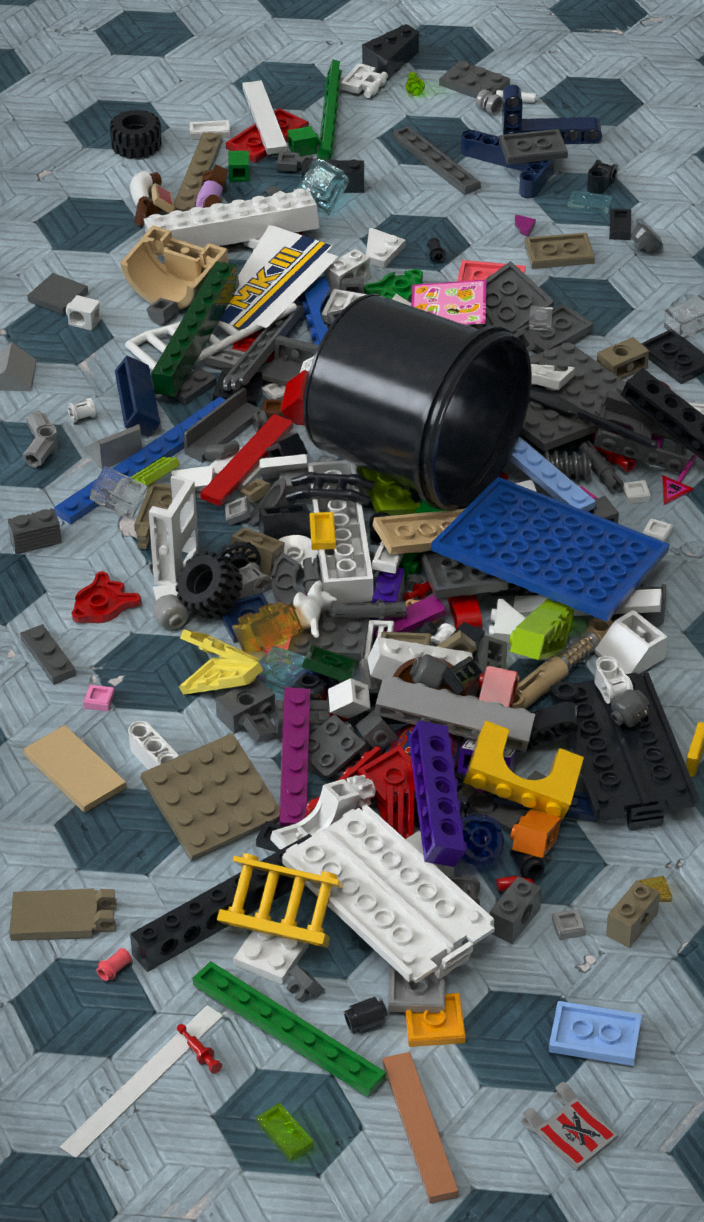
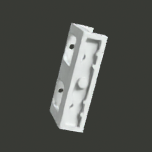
M171 476L172 503L169 508L163 509L152 506L149 511L154 584L158 586L173 583L178 585L176 579L181 574L180 569L186 566L185 562L188 559H193V555L199 554L195 481ZM182 552L188 553L184 561Z

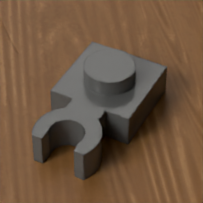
M279 152L276 163L277 170L297 172L298 168L302 169V161L313 160V156L305 155L300 157V153Z

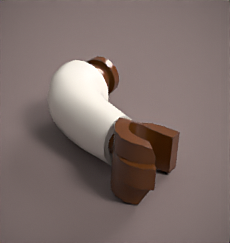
M141 171L131 180L130 192L137 208L134 218L137 226L144 223L146 216L161 214L162 209L154 205L149 197L154 183L161 186L162 180L158 172L151 174L147 171Z

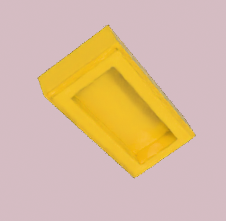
M334 512L310 513L312 550L336 549Z
M698 722L687 755L686 767L690 777L696 776L704 750L703 722Z

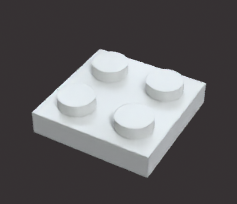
M252 931L233 958L234 966L283 985L290 975V970L298 963L309 947V944Z

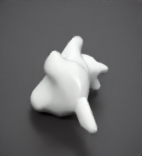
M317 581L312 585L307 594L308 596L302 592H298L295 595L293 606L296 610L290 615V623L293 627L311 628V634L315 638L319 637L318 622L323 611L330 612V609H333L331 604L337 601L328 592L322 591L323 583L321 581Z

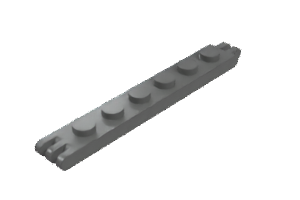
M303 305L297 306L295 312L270 324L262 331L224 377L223 388L225 391H230L231 389L238 390L241 386L249 383L250 379L275 350V339L278 335L285 337L304 314Z

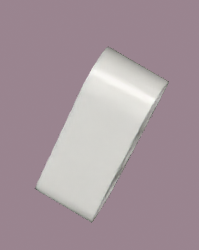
M137 721L129 726L130 750L148 770L179 756L149 723Z

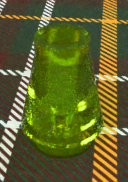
M411 72L407 76L405 88L408 94L418 96L423 93L425 83L417 73Z

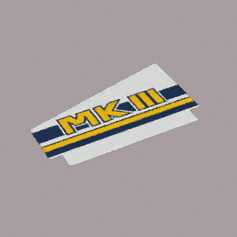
M269 225L239 273L240 285L219 321L241 329H245L260 321L256 325L267 328L339 256L327 253L333 247L332 245Z

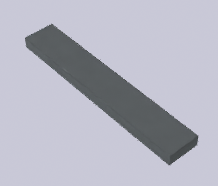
M409 126L392 132L393 140L463 195L481 188V182Z

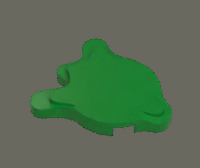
M419 269L404 271L405 275L395 276V272L389 273L378 282L366 284L364 286V293L378 294L389 299H393L395 294H398L411 302L412 285L422 284L423 272Z

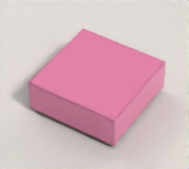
M90 684L83 702L84 708L109 711L115 695L114 687Z

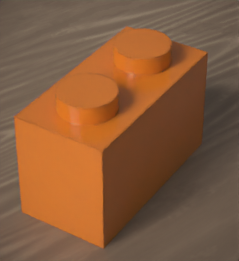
M531 809L525 816H521L519 823L514 824L510 836V839L514 840L512 850L543 858L557 842L562 817L548 815L545 812Z

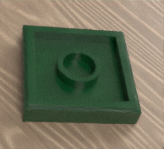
M311 645L303 661L302 668L344 682L353 678L359 662L358 660Z

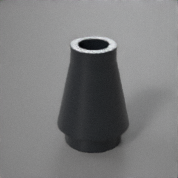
M511 848L510 856L513 858L522 877L536 880L542 876L545 870L542 858L515 851Z

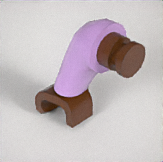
M215 164L213 170L204 171L201 180L204 184L197 196L196 207L206 208L211 207L213 204L221 203L220 197L222 191L225 190L226 176L229 170Z

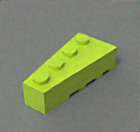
M547 598L511 632L509 638L510 652L536 660L559 655L566 647L575 609Z

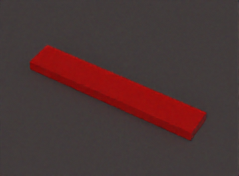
M273 414L200 492L201 499L221 507L260 464L259 460L265 459L268 456L266 448L282 441L294 428L293 421Z

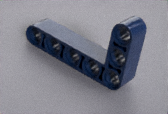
M517 85L505 87L502 107L503 135L559 129L565 144H595L601 140L600 121L594 117L522 119L523 102L521 89Z
M465 130L461 134V154L464 156L522 171L520 174L519 194L523 198L530 199L536 197L554 173V160L507 165L499 144V136L476 130Z

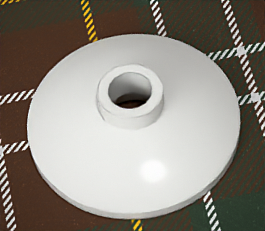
M290 535L279 539L285 542L282 553L300 563L302 570H304V559L312 557V564L313 559H317L318 550H312L311 539L301 535ZM280 553L277 557L274 558L273 565H275L276 561L282 553Z

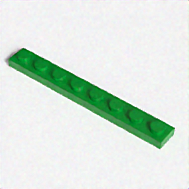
M332 59L326 77L317 161L331 160L334 150L332 147L335 137L333 136L336 130V112L339 104L337 101L340 94L338 91L342 70L339 69L340 61Z
M212 961L192 978L193 986L363 1095L369 1097L386 1080V1072Z

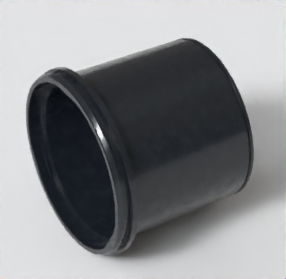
M378 294L361 296L351 302L335 318L315 353L306 382L303 403V417L307 435L314 446L320 450L417 490L421 499L430 507L448 511L466 508L499 477L516 446L525 421L531 393L532 371L529 353L523 342L506 328L490 325L476 329Z

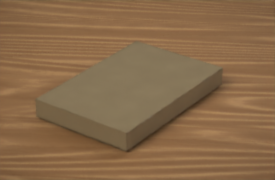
M586 232L524 238V245L531 269L595 264V256Z

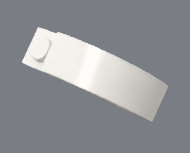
M345 779L323 785L319 801L314 810L302 821L272 831L270 840L281 850L308 834L314 836L343 818V814L352 809L355 810L360 794Z

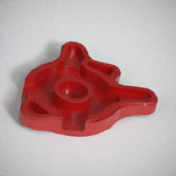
M99 571L95 575L94 581L76 594L74 609L71 613L72 619L78 623H105L116 618L125 609L140 606L142 603L141 596L138 593H123L125 591L124 583L111 581L105 571Z

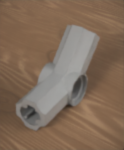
M40 411L32 412L27 418V425L35 439L24 452L23 461L33 468L42 465L48 455L55 453L59 448L56 427L50 423L46 414Z

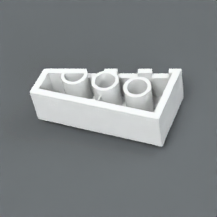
M377 637L367 660L370 676L382 680L383 676L393 677L396 670L403 663L425 654L444 659L452 665H456L465 658L472 657V653ZM478 682L467 688V696H476L479 690Z

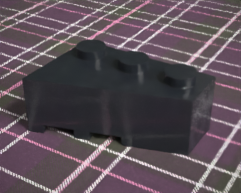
M405 24L362 44V64L375 67L376 73L386 72L388 74L386 80L388 81L394 71L398 72L403 63L410 61L419 52V31Z

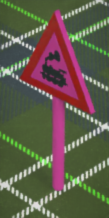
M696 455L691 457L677 481L662 475L664 505L694 490V488L681 482L697 458Z

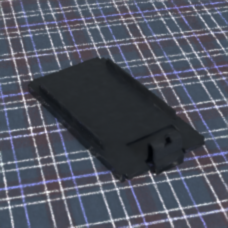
M648 672L643 673V675L637 673L626 674L632 682L633 690L641 691L650 703L648 715L632 728L626 727L623 724L619 726L614 722L611 717V703L605 702L594 680L573 683L579 689L578 700L574 703L578 707L579 728L576 734L566 737L570 752L584 757L579 777L594 818L598 817L600 821L625 817L624 809H627L626 821L629 830L638 829L645 825H663L664 815L666 814L665 804H667L670 811L695 807V803L698 801L697 791ZM555 685L550 686V696L555 705L558 703L553 699V688Z

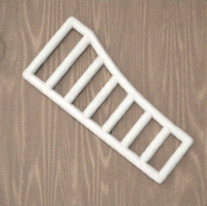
M294 302L291 303L272 323L295 312L297 305ZM219 321L217 325L230 334V336L220 340L214 334H211L208 342L212 345L202 350L195 364L264 327L256 325L260 322L258 321L239 331L233 325ZM180 322L146 331L128 340L125 346L153 370L157 362L138 345L149 341L163 353L167 345L158 337L167 334L173 336Z

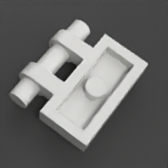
M358 63L342 80L341 89L356 94L363 90L365 91L364 96L370 98L378 92L379 87L386 83L388 74L386 72L376 73L375 67Z

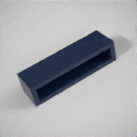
M126 355L115 370L124 426L128 429L139 424L141 435L149 437L152 431L156 430L160 424L150 368L148 364Z

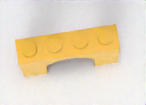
M485 720L478 735L463 783L493 793L501 798L517 802L525 807L545 812L548 815L560 816L563 820L571 805L584 757L559 748L547 777L540 780L521 778L508 768L503 757L510 729Z

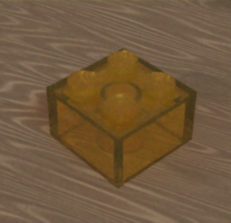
M282 602L264 605L259 608L260 612L243 615L238 618L239 623L232 625L240 647L246 653L262 652L304 631L293 604L283 605Z

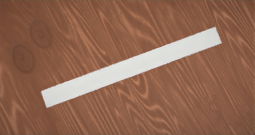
M206 1005L186 1025V1031L190 1036H196L199 1039L223 1015ZM178 1032L80 1126L60 1148L75 1158L80 1155L190 1048L185 1036Z

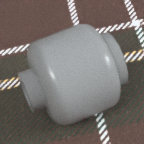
M172 594L160 597L155 602L152 610L158 624L168 631L182 627L186 623L189 614L187 608L178 597Z

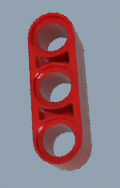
M476 594L472 596H453L447 599L456 630L463 622L482 630V616Z

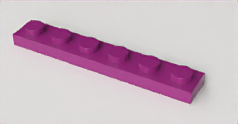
M284 688L279 825L286 827L306 818L310 689Z

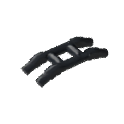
M306 472L291 478V483L294 487L313 483V488L301 487L295 491L286 493V499L288 502L310 498L342 499L368 506L369 496L346 488L349 484L372 491L375 482L358 474L343 475ZM324 483L337 484L336 490L323 489Z

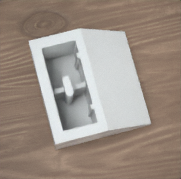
M632 610L614 621L596 647L595 654L599 657L611 656L615 658L625 674H640L665 659L667 636L636 611Z

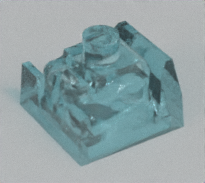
M317 157L312 160L307 173L294 190H309L317 204V210L329 216L350 181L341 169Z

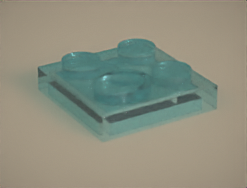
M273 646L259 661L263 671L256 677L270 690L284 695L285 687L294 688L295 682L301 676L312 674L313 671L302 668L305 656Z

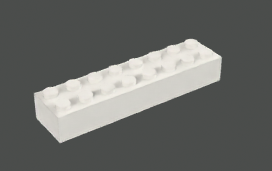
M296 189L291 193L278 192L268 197L256 196L252 200H234L229 204L216 203L211 205V207H194L184 212L176 210L167 215L153 214L149 218H144L145 232L154 225L170 230L172 238L205 248L208 243L223 246L249 241L250 239H260L269 225L294 233L318 229L319 220L317 204L309 190Z
M347 460L308 463V472L343 475L357 474L355 464ZM310 483L309 486L313 488L314 484ZM324 483L323 489L336 490L337 484ZM347 485L346 489H353L359 492V487ZM310 498L312 513L334 512L336 549L318 550L323 591L328 592L337 599L334 602L335 604L371 602L374 593L373 574L362 505L342 499Z

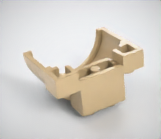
M152 225L120 262L127 282L142 298L151 304L160 298L177 302L178 310L192 303L216 261L228 263V253L226 248L210 243L203 248L172 238L170 230ZM164 254V263L162 264L155 255Z

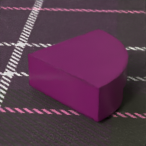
M515 215V227L520 230L521 234L529 236L535 227L536 219Z

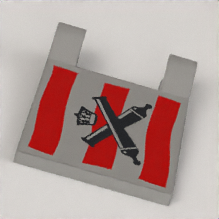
M561 1082L556 1086L557 1092H555L554 1097L559 1103L566 1106L545 1122L542 1121L533 1108H528L523 1112L524 1118H522L521 1122L525 1128L535 1132L577 1171L618 1138V1134L578 1099L567 1083Z

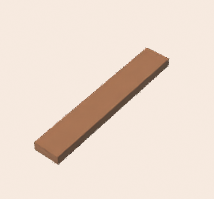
M406 1052L383 1057L382 1064L429 1203L458 1197V1188L411 1053Z

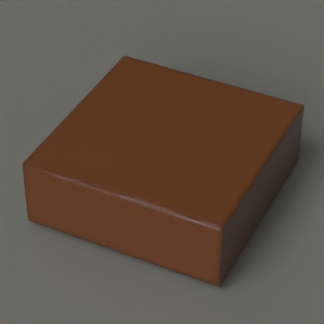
M263 399L262 410L265 411L267 420L273 414L284 418V414L281 412L283 400Z

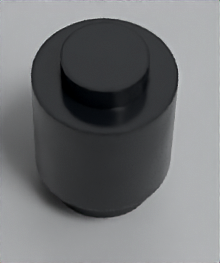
M375 996L350 1005L349 1009L344 1011L345 1021L351 1032L358 1031L359 1033L385 1023L384 1017L388 1016L384 1002L382 1000L378 1001Z

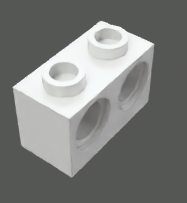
M354 249L335 260L324 271L330 291L333 292L334 289L342 290V278H364V282L371 279L370 257Z

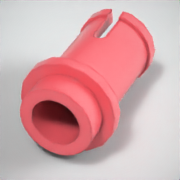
M120 948L109 959L99 962L96 969L97 974L104 981L113 980L116 978L117 972L131 963L132 957L126 949Z

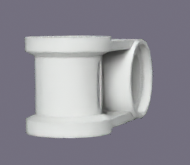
M602 656L596 660L594 682L606 703H612L614 699L628 689L633 690L630 678L625 674L615 658Z

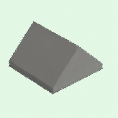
M13 342L0 351V391H31L36 359Z
M139 424L85 447L86 452L102 470L124 461L142 449Z

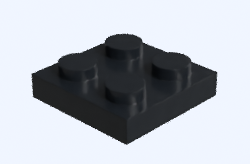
M223 368L212 395L213 401L218 397L227 400L241 388H245L247 402L257 407L262 394V387L265 386L267 381L262 379L263 372H256L249 383L241 386L238 390L231 389L230 391H225L223 379L232 368Z

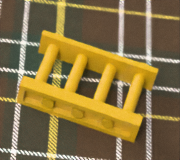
M243 853L242 857L233 856L232 861L242 866L233 905L229 907L228 911L219 910L218 921L230 926L328 948L330 937L323 933L322 924L331 888L343 889L344 884L337 879L338 875L326 871H321V875L260 862L258 861V856ZM253 869L269 873L259 911L252 917L244 915L245 910H243ZM279 875L295 878L285 918L281 919V923L270 921L271 916H269ZM305 881L321 884L311 925L307 926V929L297 927V922H295Z

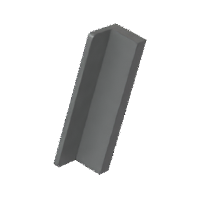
M241 388L184 432L186 455L203 463L207 460L205 448L208 445L228 443L253 424L252 412L259 414L261 409L247 402L245 388Z

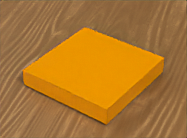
M460 993L445 994V1012L429 1013V1010H425L424 1013L411 1012V1010L405 1011L409 1047L465 1043L466 1037Z

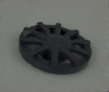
M235 541L234 544L227 547L224 546L223 550L218 554L234 564L238 569L248 565L249 561L259 566L261 561L258 549L250 542ZM254 553L256 554V557H248Z

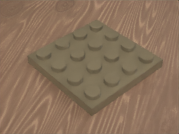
M233 733L141 773L140 778L191 861L261 830L266 821L272 823L279 821V805Z

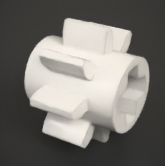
M365 775L347 778V782L360 794L356 808L371 805L370 798H373L376 792L374 783L370 779H366Z

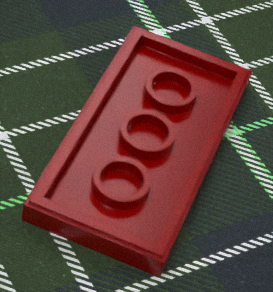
M281 108L274 111L286 143L288 142V130L309 126L308 121ZM256 123L226 142V149L229 151H249V160L254 163L268 156Z

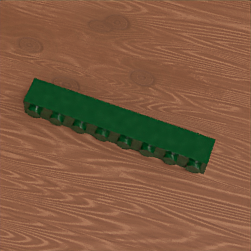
M215 262L151 372L155 394L177 396L240 285L236 264Z

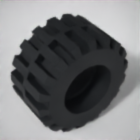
M128 110L114 116V119L110 121L111 146L116 154H120L122 157L138 159L155 154V151H159L162 145L161 123L158 116H155L154 113H149L145 110Z
M204 551L201 555L198 553L193 555V559H188L185 562L186 566L180 569L181 574L177 576L176 581L178 585L175 586L178 592L177 597L185 607L207 619L219 618L222 613L227 614L229 608H233L236 605V599L240 598L241 594L239 591L243 588V584L240 583L242 580V575L239 573L240 570L215 552L210 551L208 553Z

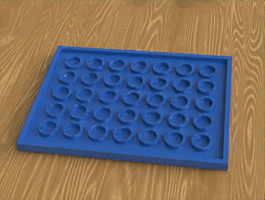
M497 477L432 541L431 550L444 557L459 561L464 565L479 569L486 574L501 578L508 583L526 588L530 592L538 593L553 601L568 605L575 610L590 614L597 619L608 621L668 553L670 544Z

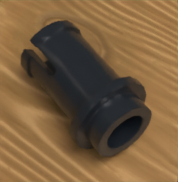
M437 238L429 239L427 247L430 251V259L436 263L442 262L446 252L441 247L440 240Z

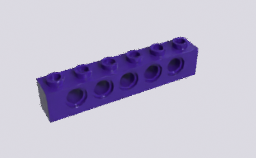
M418 721L409 735V745L424 862L455 867L460 858L464 857L467 844L463 838L464 823L460 817L461 802L457 796L458 780L454 774L455 760L452 758L451 753L452 739L449 738L448 726Z

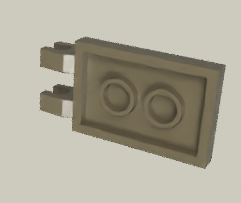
M150 484L134 523L137 539H139L138 549H147L150 543L149 511L152 506L168 509L171 505V485Z
M92 888L13 892L10 939L11 941L89 938L93 937V931H115L114 910H116L117 905L115 889H101L98 891Z

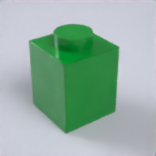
M311 126L288 130V148L291 153H300V157L317 154V146L320 145L318 134L313 131Z
M228 151L229 182H250L249 151Z

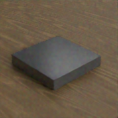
M52 273L31 291L27 297L29 302L63 315L66 313L68 303H71L76 295L84 296L88 293V286Z

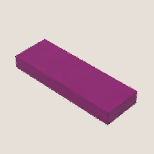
M431 595L407 606L406 612H403L406 614L404 618L389 617L381 621H394V632H411L417 627H422L426 622H432L446 616L447 613L439 598L435 599V596ZM375 626L374 628V636L376 639L378 636V626ZM384 627V632H387L388 627Z

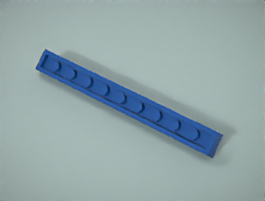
M218 397L55 506L56 515L70 525L131 485L130 477L160 458L172 457L184 449V432L223 403L225 399Z

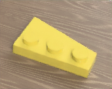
M184 629L180 639L199 646L198 648L204 652L218 654V658L259 662L263 671L267 663L206 633Z
M212 657L184 681L179 688L184 695L249 685L256 680V676L263 671V668L259 662Z

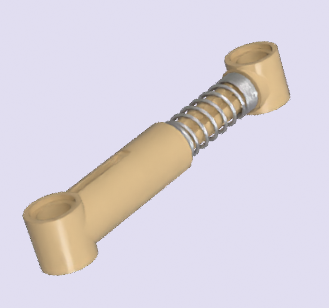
M595 617L591 618L589 628L581 638H578L577 641L573 642L572 645L564 649L559 655L549 658L518 683L512 708H529L550 690V686L558 684L567 677L569 670L575 667L576 663H580L581 660L585 659L589 652L595 651L613 624V621L611 619L605 621Z

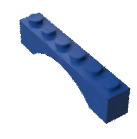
M326 276L318 277L298 297L299 302L304 306L305 312L303 315H305L307 328H310L311 341H314L316 345L321 343L328 330L321 318V314L330 298V287Z

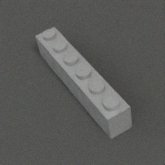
M384 676L374 714L414 725L418 721L448 726L450 734L477 740L486 720L510 729L505 747L523 752L527 750L535 714L523 708L513 709L505 707L499 702L489 703L470 695H456L447 689L436 690L422 683L412 684L404 682L398 677L388 678Z

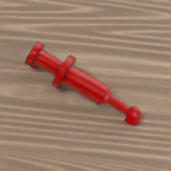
M429 581L422 585L417 583L413 586L411 593H404L403 598L405 602L416 597L421 600L424 599L426 593L432 590Z
M179 1024L177 1031L185 1036L188 1046L197 1054L198 1063L201 1065L207 1064L212 1074L218 1073L223 1065L219 1060H214L213 1049L210 1047L205 1048L196 1036H190L184 1024Z

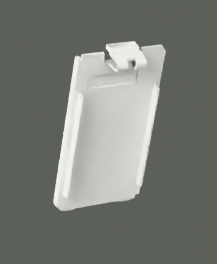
M368 805L363 806L362 810L357 808L356 810L348 811L343 814V818L301 844L298 845L296 843L288 848L282 856V863L287 868L321 875V871L338 875L337 879L344 884L343 889L331 888L327 906L408 982L413 980L417 983L432 972L437 978L441 979L454 968L467 962L471 955L470 953L473 952V945L495 931L493 927L494 918L434 864L424 862V856ZM305 881V885L318 897L321 884ZM467 939L468 942L462 945V941Z

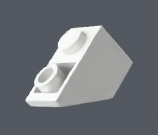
M498 599L497 609L492 608L491 623L495 624L489 627V637L508 642L507 652H510V634L525 618L506 601Z

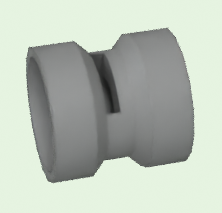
M483 89L477 95L475 105L479 109H486L488 113L496 115L503 106V98L496 94L492 95V92Z

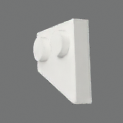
M531 364V385H541L551 391L559 390L574 377L575 367H568L567 371H554V365Z

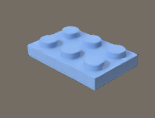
M558 1001L549 1043V1052L634 1066L642 1014Z

